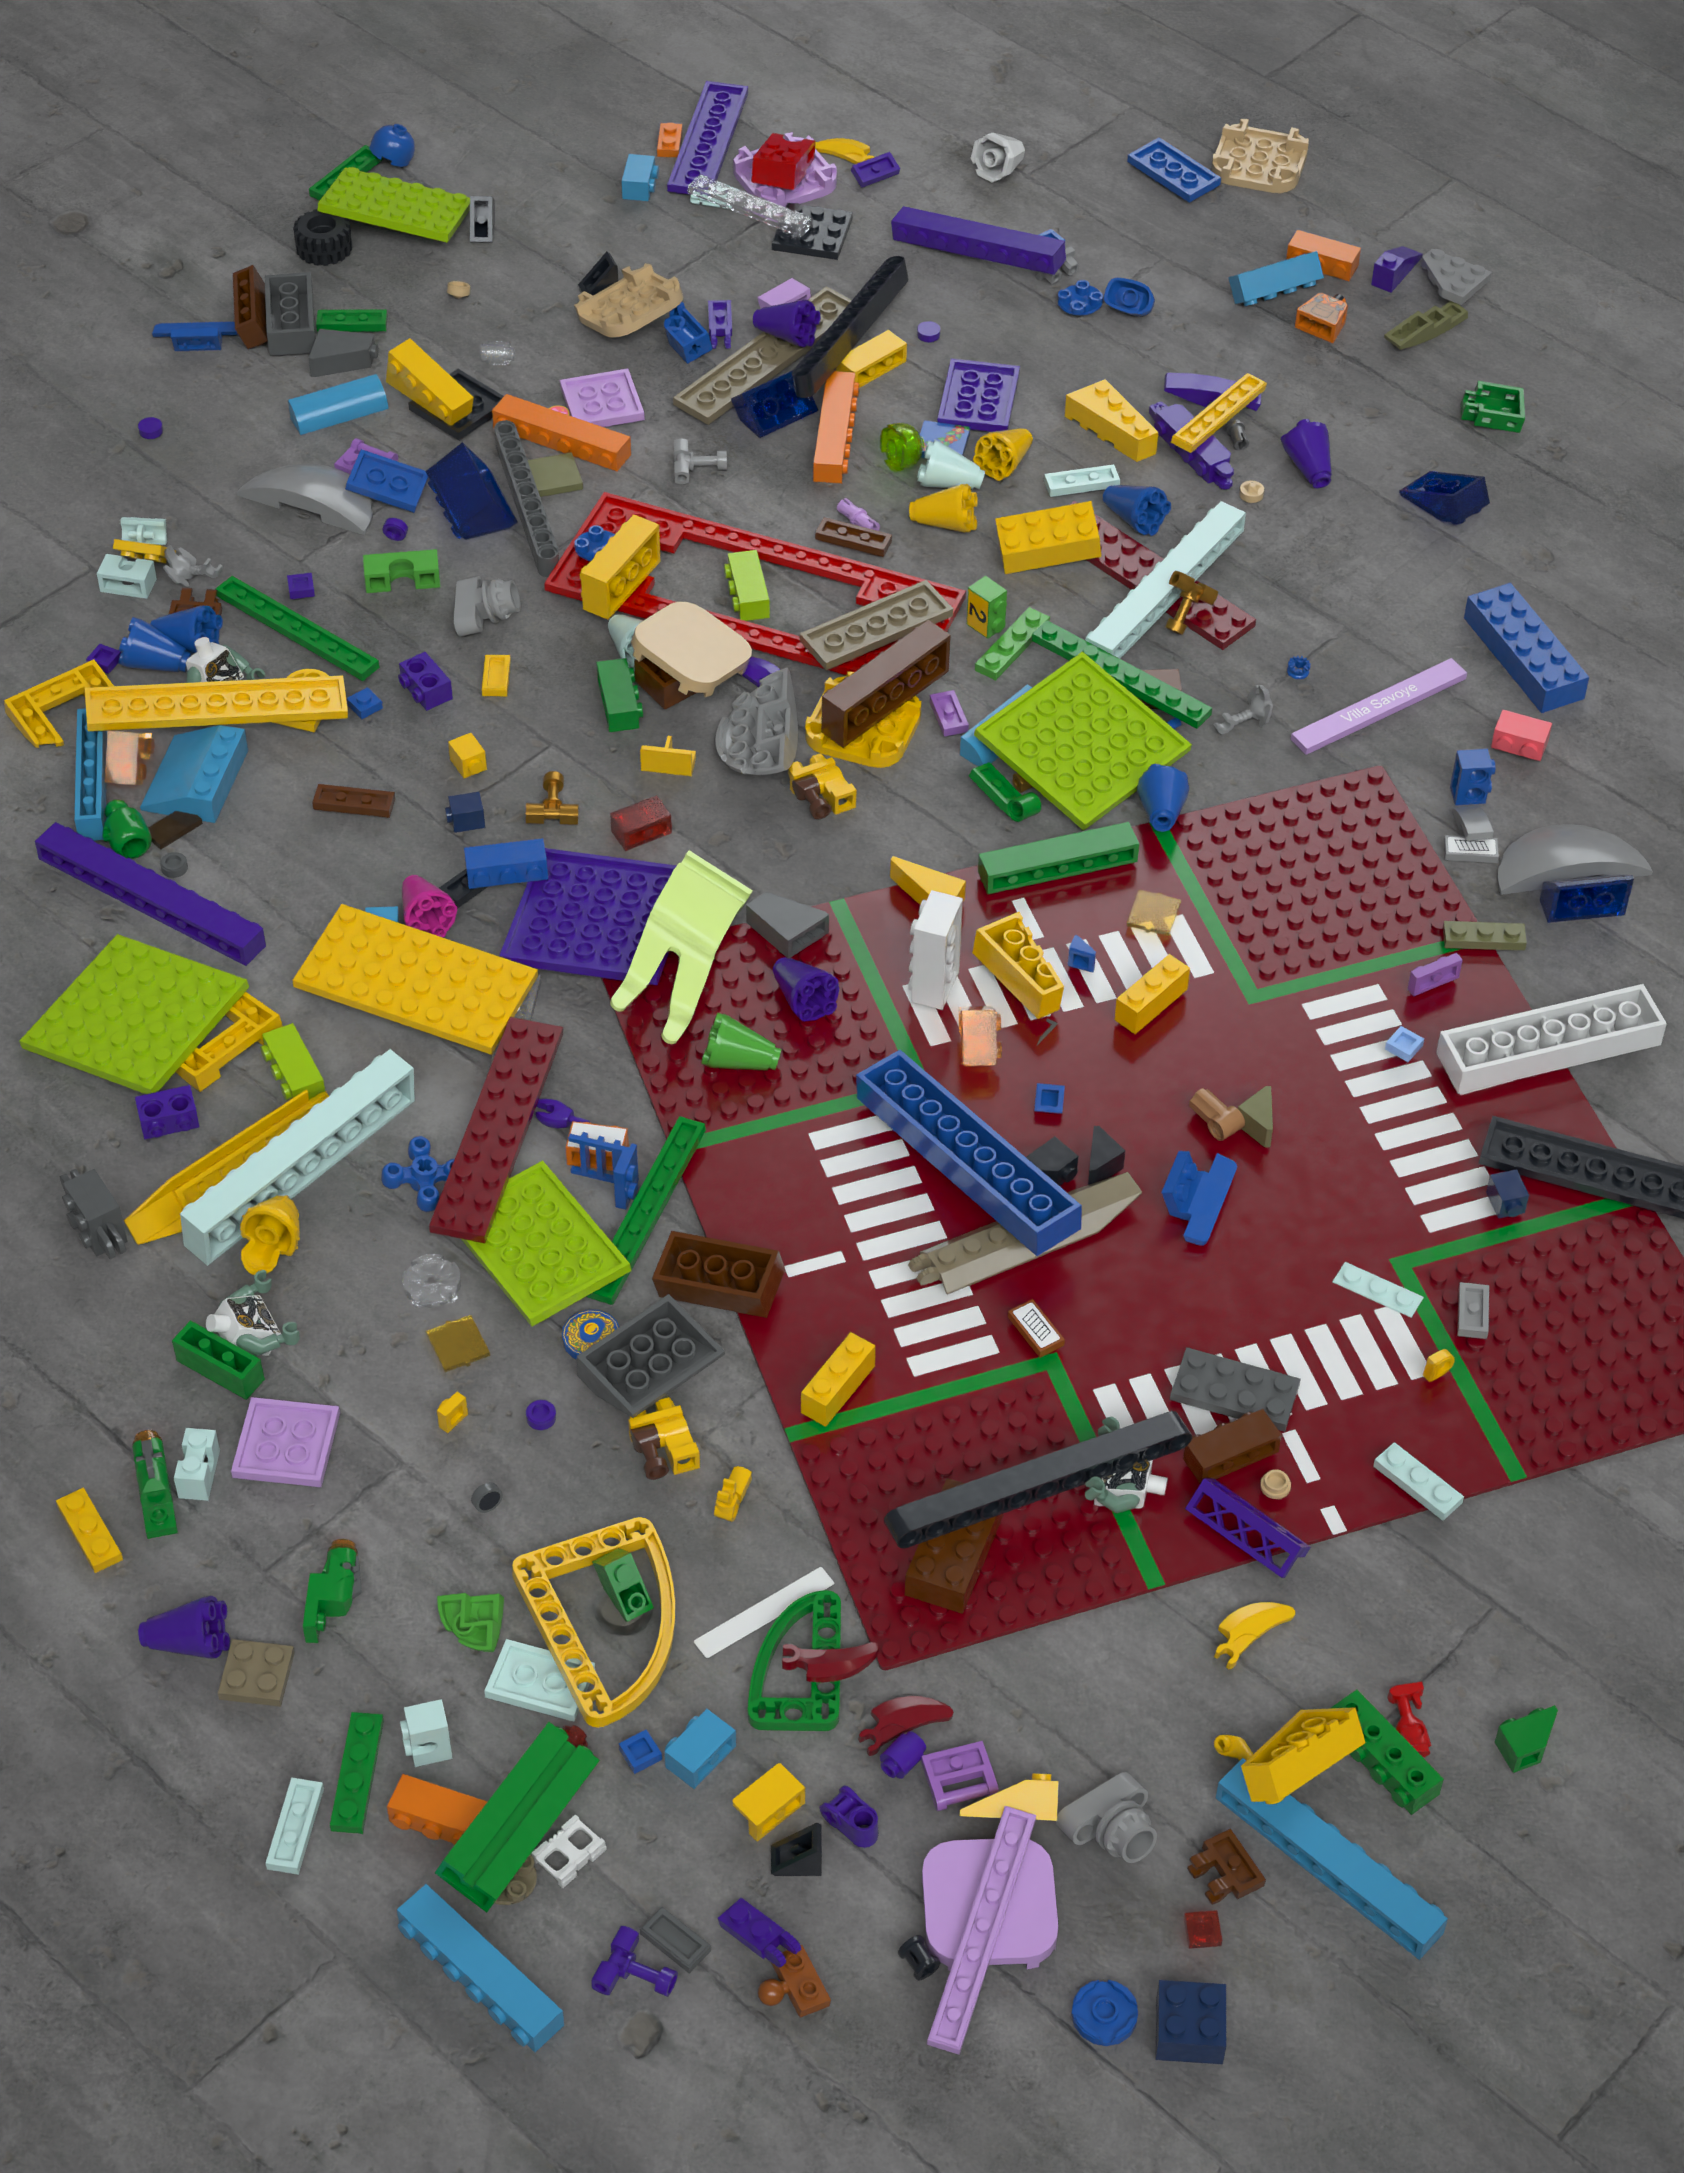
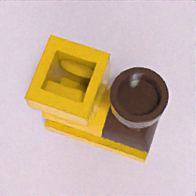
M819 753L810 758V765L803 767L801 762L796 761L788 768L790 790L797 796L798 800H807L811 804L809 811L814 819L825 818L831 810L836 815L856 808L857 790L852 783L848 784L841 770L836 766L833 757L826 759ZM845 798L847 800L845 804L838 805L839 799Z
M670 1397L660 1399L655 1403L657 1412L647 1414L646 1410H644L634 1418L629 1416V1436L635 1451L644 1454L646 1463L643 1469L648 1479H659L669 1472L666 1460L658 1456L657 1449L662 1447L665 1449L674 1475L700 1468V1452L696 1442H693L681 1406H675ZM691 1458L689 1462L685 1464L678 1463V1461Z

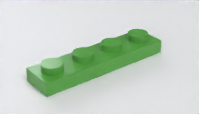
M1029 607L975 663V671L996 681L1033 642L1032 633L1046 620L1050 621V616Z

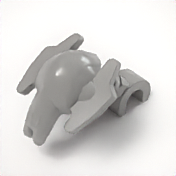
M168 545L164 551L169 566H163L164 570L174 583H180L184 587H189V583L186 580L193 578V575L206 574L211 578H216L223 570L221 564L217 568L212 567L210 558L203 565H196V558L181 547L177 548L179 556L171 545Z
M1255 685L1247 698L1249 710H1244L1232 716L1229 713H1223L1222 716L1225 722L1213 724L1220 734L1228 733L1233 729L1234 725L1245 722L1247 719H1251V717L1257 720L1260 719L1259 727L1269 723L1273 704L1268 689L1263 685Z

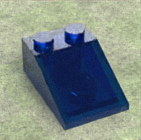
M1429 471L1399 490L1400 495L1438 520L1451 522L1453 525L1464 523L1468 517L1481 512L1483 507L1490 504L1485 476Z

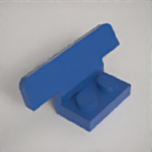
M235 322L160 323L154 326L152 335L153 337H171L175 351L221 350L222 336L238 335L235 330Z
M1178 1151L1161 1193L1169 1214L1189 1221L1183 1235L1185 1241L1197 1245H1205L1208 1242L1237 1170V1164L1233 1160L1217 1153L1211 1169L1207 1173L1205 1171H1197V1166L1193 1163L1189 1151Z

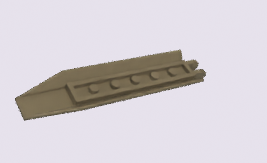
M1126 1172L1067 1192L1082 1205L1081 1230L1039 1256L1032 1253L1001 1224L995 1221L921 1251V1255L912 1258L908 1266L912 1272L923 1270L916 1277L921 1285H927L937 1280L942 1281L945 1292L948 1295L1099 1233L1142 1194V1191L1130 1174Z

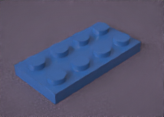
M1160 137L1128 154V163L1189 203L1221 185L1220 176Z

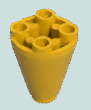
M1022 428L989 432L977 441L973 462L980 466V469L984 470L987 476L1000 481L1010 476L1021 462L1033 442L1032 434L1027 429Z
M960 484L918 498L914 502H910V519L920 524L969 533L971 530L977 529V518L974 516V507H977L978 504L977 493L971 492V487L968 484Z

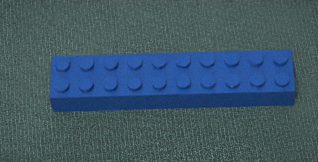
M898 1050L856 1075L857 1099L1036 1256H1039L1081 1230L1082 1205L904 1052Z

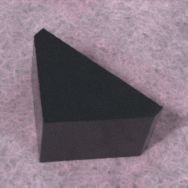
M606 251L578 284L582 292L585 291L595 295L618 282V266L609 252Z
M1094 1126L1088 1185L1108 1179L1124 1169L1125 1150L1100 1126Z
M814 1823L772 1844L771 1874L774 1876H822V1825Z

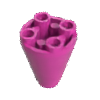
M418 875L408 876L403 881L402 900L405 925L442 938L445 937L447 931L455 922L457 906L447 893Z

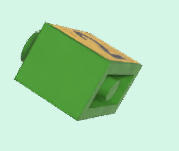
M984 576L968 587L966 624L987 639L1001 632L1006 624L1007 590L987 576Z

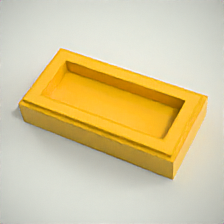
M485 655L482 696H508L510 655Z

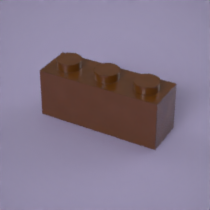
M1264 1409L1254 1413L1248 1412L1228 1424L1222 1423L1212 1431L1192 1436L1191 1442L1184 1448L1183 1460L1201 1484L1204 1478L1218 1479L1278 1453L1282 1435Z

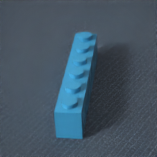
M85 708L77 709L74 820L78 834L96 841L103 840L102 831L106 820L104 811L107 787L108 730L88 731Z
M427 1884L397 1909L400 1932L409 1940L414 1938L420 1944L421 1951L429 1960L433 1961L436 1959L443 1966L442 1969L453 1982L458 1980L466 1987V1993L475 2003L478 2004L481 2001L488 2008L489 2015L497 2024L502 2025L504 2023L512 2030L511 2035L518 2044L523 2047L527 2045L536 2052L564 2026L563 2010Z

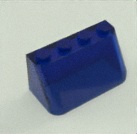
M463 442L426 471L430 479L428 485L438 495L435 499L445 509L443 514L453 525L451 530L458 539L464 538L468 540L510 529L518 523L492 471Z

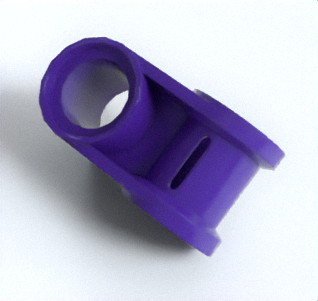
M842 1786L836 1797L829 1803L825 1802L820 1805L819 1809L824 1819L843 1833L854 1845L866 1848L872 1846L878 1840V1816L876 1811L860 1799L850 1787ZM860 1825L869 1826L868 1828H859Z

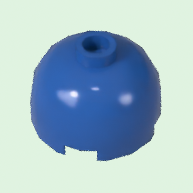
M386 125L375 132L369 149L378 159L381 160L383 156L386 159L392 160L391 165L403 167L408 166L412 160L415 143L403 125Z

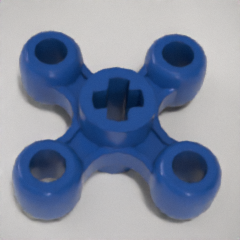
M417 1136L411 1139L408 1146V1155L413 1161L412 1165L402 1167L397 1163H388L382 1169L381 1181L389 1189H396L401 1184L410 1183L411 1187L418 1191L416 1201L418 1208L424 1212H431L436 1209L440 1197L438 1190L434 1187L435 1183L447 1180L455 1159L447 1161L446 1164L438 1165L436 1160L430 1157L431 1144L429 1140L425 1137Z

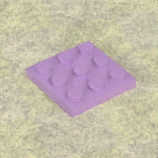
M629 369L560 380V388L569 414L572 417L601 427L645 420L644 410Z
M251 1397L231 1470L232 1478L322 1487L340 1416L339 1406Z

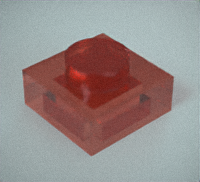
M1217 1910L1188 1912L1184 1914L1189 1949L1222 1946V1934Z

